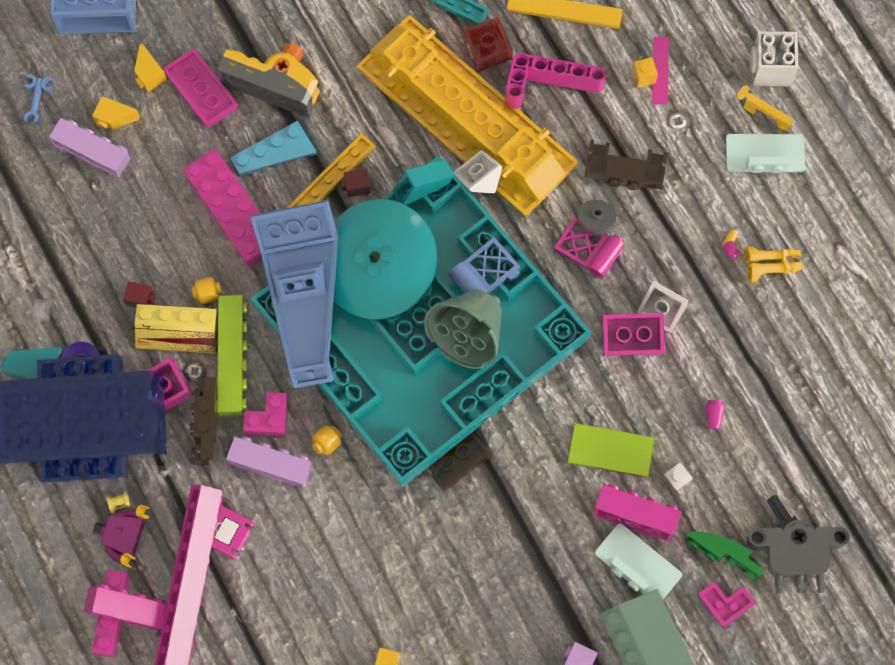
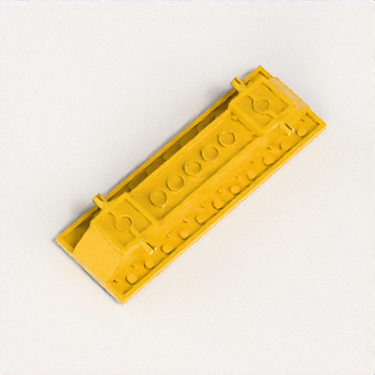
M409 14L370 50V53L356 66L357 70L461 162L465 163L481 150L502 166L495 192L526 218L566 178L579 162L548 135L550 131L546 127L543 129L539 128L518 108H508L505 104V97L438 40L434 36L436 32L432 28L427 30Z

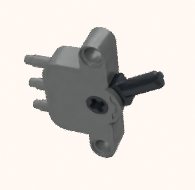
M777 495L771 496L767 503L781 524L777 528L752 529L746 537L748 547L755 550H767L768 570L775 576L777 593L783 592V578H796L798 593L804 592V578H816L818 593H824V574L828 571L831 562L830 549H841L850 539L849 532L842 527H817L814 530L811 524L806 521L798 520L796 516L791 517ZM753 534L759 535L761 543L753 542L751 536ZM834 534L842 535L843 542H837L834 539ZM800 536L802 539L795 541L794 537Z

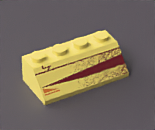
M137 304L135 316L136 349L216 353L218 332L217 309Z

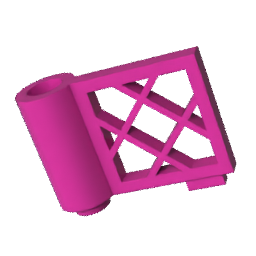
M574 217L554 246V250L588 269L594 276L602 279L625 247L624 241L617 235L608 236L600 234L597 235L601 238L599 243L590 245L588 237L596 234L584 231L585 233L573 236V228L576 224L579 225L577 218ZM586 237L588 246L576 248L574 240ZM572 240L574 249L564 250L561 248L564 242ZM589 250L590 256L586 261L578 258L577 252Z

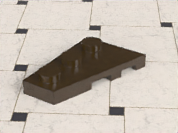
M472 432L442 457L430 474L431 478L445 492L491 457V452Z

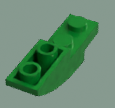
M689 532L685 538L689 546L695 550L698 548L705 553L704 556L710 561L714 562L716 560L720 562L724 556L727 558V563L733 567H740L744 570L743 574L750 579L755 578L758 580L765 571L748 559L752 552L751 550L731 539L705 532Z

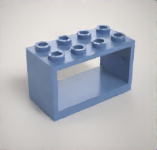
M51 0V16L59 34L136 32V0Z

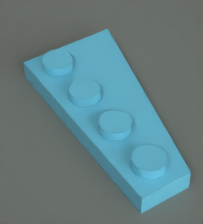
M296 121L232 156L230 160L238 174L243 176L264 170L266 167L273 165H282V163L287 161H296L305 156L317 155V151L299 122Z

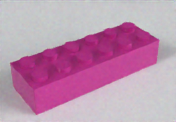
M215 148L182 170L185 178L246 266L250 268L262 260L251 221V216L259 214L260 211Z

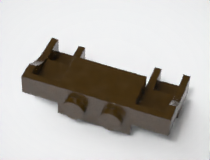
M590 140L584 177L604 180L603 183L611 187L624 186L629 190L647 187L662 190L668 152H664L661 155L652 153V150L648 149L647 160L645 161L609 155L610 143L606 142V145L594 144V140Z
M204 377V382H198V388L194 390L195 403H191V415H194V422L190 423V435H193L195 440V447L191 449V459H194L197 466H209V461L214 458L213 442H216L218 413L216 377Z

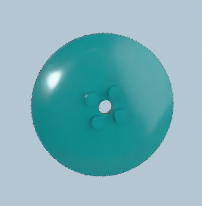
M375 199L352 206L334 221L338 234L334 301L341 308L361 318L380 320L400 315L411 309L422 299L434 279L437 267V247L431 229L417 212L400 202ZM378 252L380 254L379 261L372 263L371 255Z

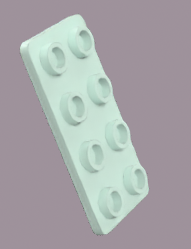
M728 134L726 136L727 170L729 172L753 173L803 172L805 170L804 136L801 134Z
M618 524L595 551V555L607 564L617 577L624 578L630 588L642 594L658 589L662 599H664L682 577V573L623 524Z

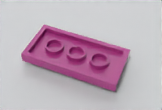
M195 48L163 68L166 76L207 129L239 108L238 103Z

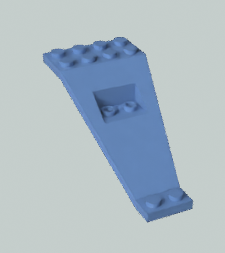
M324 200L254 214L251 216V221L261 252L293 387L298 388L332 382L334 376L329 362L338 234L329 201ZM307 279H311L313 284H309ZM288 283H292L294 288H291Z

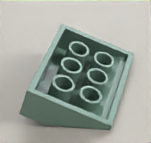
M658 589L619 604L600 614L624 665H694Z

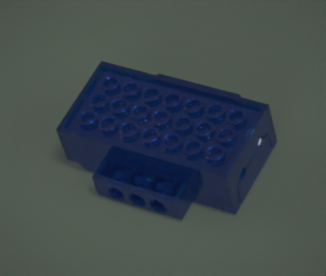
M116 354L37 360V378L0 381V465L41 463L42 483L128 478L127 457L167 455V446L165 445L167 442L164 385H162L164 383L163 373L152 370L123 372V356Z

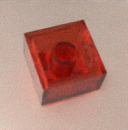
M499 17L463 30V42L477 72L513 59V49Z

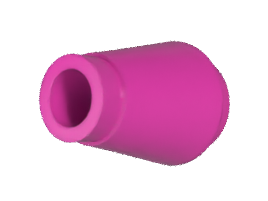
M708 400L707 405H705L708 429H720L726 407L724 406V401Z

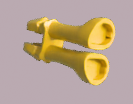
M746 246L744 249V260L746 264H749L747 267L748 282L755 283L761 275L767 273L787 274L802 270V262L787 263L786 261L787 259L801 257L800 250L791 248L786 250L782 248L777 251L758 250L753 246ZM763 260H779V263L761 264L755 262Z

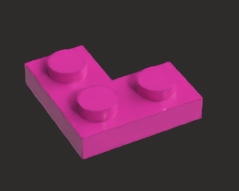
M715 582L698 593V597L722 628L756 604L744 586L728 598Z

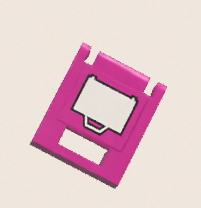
M220 505L217 515L218 523L213 535L214 543L211 548L236 560L238 556L232 553L231 550L233 549L240 553L251 532L250 529L244 526L247 524L254 527L255 523Z

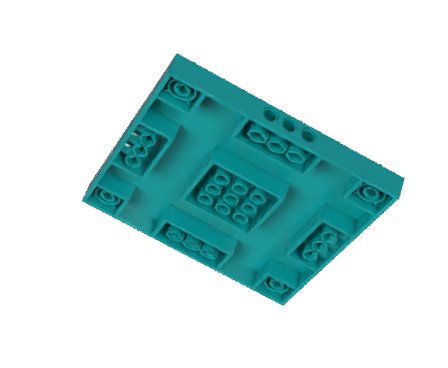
M438 155L428 164L440 161L442 159ZM455 174L447 186L406 205L425 220L436 242L437 267L428 291L408 311L395 317L380 320L355 316L333 301L329 362L334 380L317 384L401 487H404L577 350L591 336V331ZM393 191L382 198L398 202ZM495 237L519 264L520 268L518 271L520 273L511 281L507 278L489 293V295H495L499 298V305L502 310L498 354L492 364L485 365L481 369H472L460 366L440 353L441 348L435 341L431 342L426 333L424 319L426 313L433 305L464 294L449 277V272L457 264L465 261ZM494 244L487 249L486 256H499V250ZM371 255V262L376 263L374 256ZM474 259L470 264L474 268L483 269L484 259ZM486 259L485 269L497 270L498 260ZM500 261L501 271H509L513 267L509 261ZM485 273V281L489 285L497 280V274ZM307 279L309 284H313L311 279ZM288 283L291 288H294L292 283ZM268 285L250 299L253 307L281 339Z

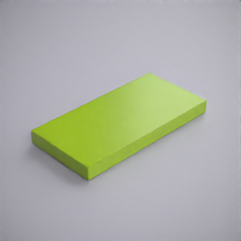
M575 423L568 464L648 478L655 438Z

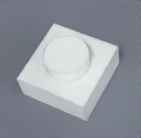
M678 463L664 474L665 479L675 491H678L693 479L681 463Z

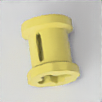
M127 491L114 497L107 496L111 514L115 513L116 510L132 508Z

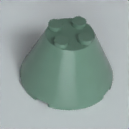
M475 288L471 292L433 305L426 313L424 319L425 330L430 341H435L441 348L440 353L460 366L481 369L485 365L492 364L497 357L502 318V310L499 305L500 300L495 295H489Z

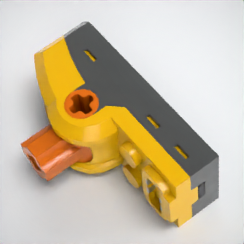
M286 43L281 53H275L268 57L264 64L254 57L248 58L241 52L226 49L217 68L219 79L224 86L303 117H309L320 93L317 88L318 80L300 63L304 50L293 43Z

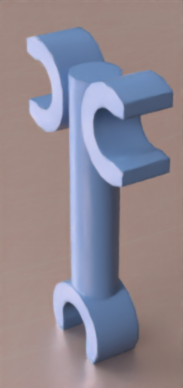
M28 74L26 75L27 80H32L33 82L31 84H24L26 90H34L30 111L24 115V121L28 124L29 119L35 117L34 122L38 125L40 118L37 111L42 89L46 93H51L52 88L46 87V84L54 83L52 77L42 79Z

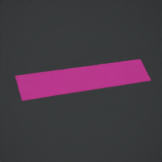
M654 37L653 61L658 76L656 83L652 87V104L668 105L669 37Z

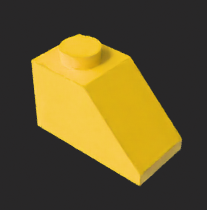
M141 44L134 70L137 77L135 81L141 89L144 87L147 92H150L166 81L167 78L152 55Z
M103 96L92 115L96 126L101 129L109 128L111 130L135 122L140 118L137 109Z

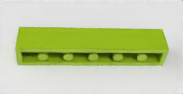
M243 295L219 296L217 412L220 417L244 416V410H247V398H244V391L247 390L248 383L247 378H244V371L248 370L247 359H244V352L248 351V342L244 340V333H248V322L244 321V314H248V302H244Z

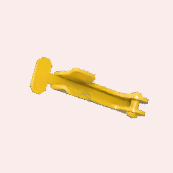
M744 85L736 96L739 100H743L744 97L747 98L743 107L745 110L754 114L756 109L774 119L781 131H788L794 119L755 95L748 93L750 90L749 86Z

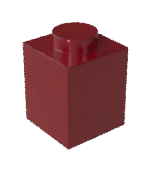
M367 168L344 172L345 179L341 180L343 191H347L348 197L371 193Z
M128 281L123 301L126 306L135 308L137 304L153 305L156 294L152 286Z

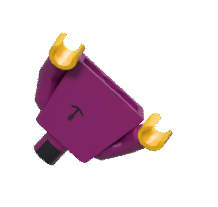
M139 505L137 508L117 512L115 516H109L107 524L95 523L93 534L103 536L101 544L105 546V552L114 562L123 564L127 568L132 567L128 563L131 559H136L135 554L145 526V522L141 518H149L144 513L147 509L150 510V507Z

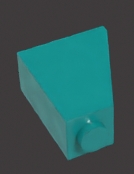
M446 159L406 170L392 191L398 202L408 205L447 186L454 177L453 170L448 165Z
M59 347L10 351L8 356L4 357L1 368L7 376L50 390L61 365L60 360L64 351Z

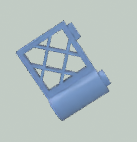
M493 237L465 261L457 264L448 275L464 294L471 292L475 288L489 294L507 278L511 281L520 273L518 271L520 266ZM493 244L499 250L498 257L486 256L487 249ZM474 259H484L483 269L474 268L470 263ZM486 259L498 260L497 270L485 269ZM500 261H509L513 267L509 271H501ZM485 273L497 274V280L489 285L485 281Z

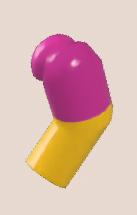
M730 229L722 247L728 257L736 259L740 251L734 242L739 233Z

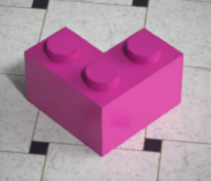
M266 392L265 412L245 411L243 428L245 436L286 438L289 401L287 393Z

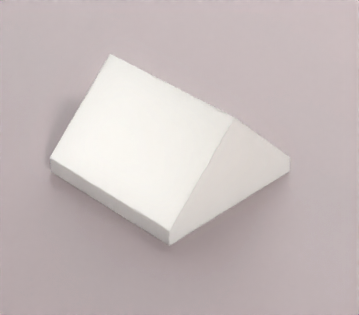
M481 150L453 173L471 192L495 193L502 166Z
M653 281L636 314L664 313V330L671 333L685 311L689 300Z

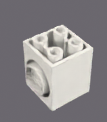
M758 31L754 46L751 47L750 72L753 73V86L791 87L798 70L797 32Z

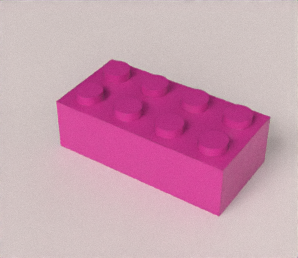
M608 484L607 486H602L593 516L615 524H623L627 528L671 542L682 512L678 511L676 506L670 504L664 506L658 504L659 501L649 497L644 499L639 497V494L636 492L627 491L626 493L620 491L619 487Z

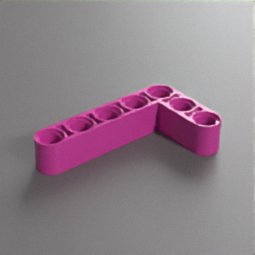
M519 53L512 60L506 87L505 104L511 109H517L522 105L527 81L589 92H601L604 89L606 72L601 67Z

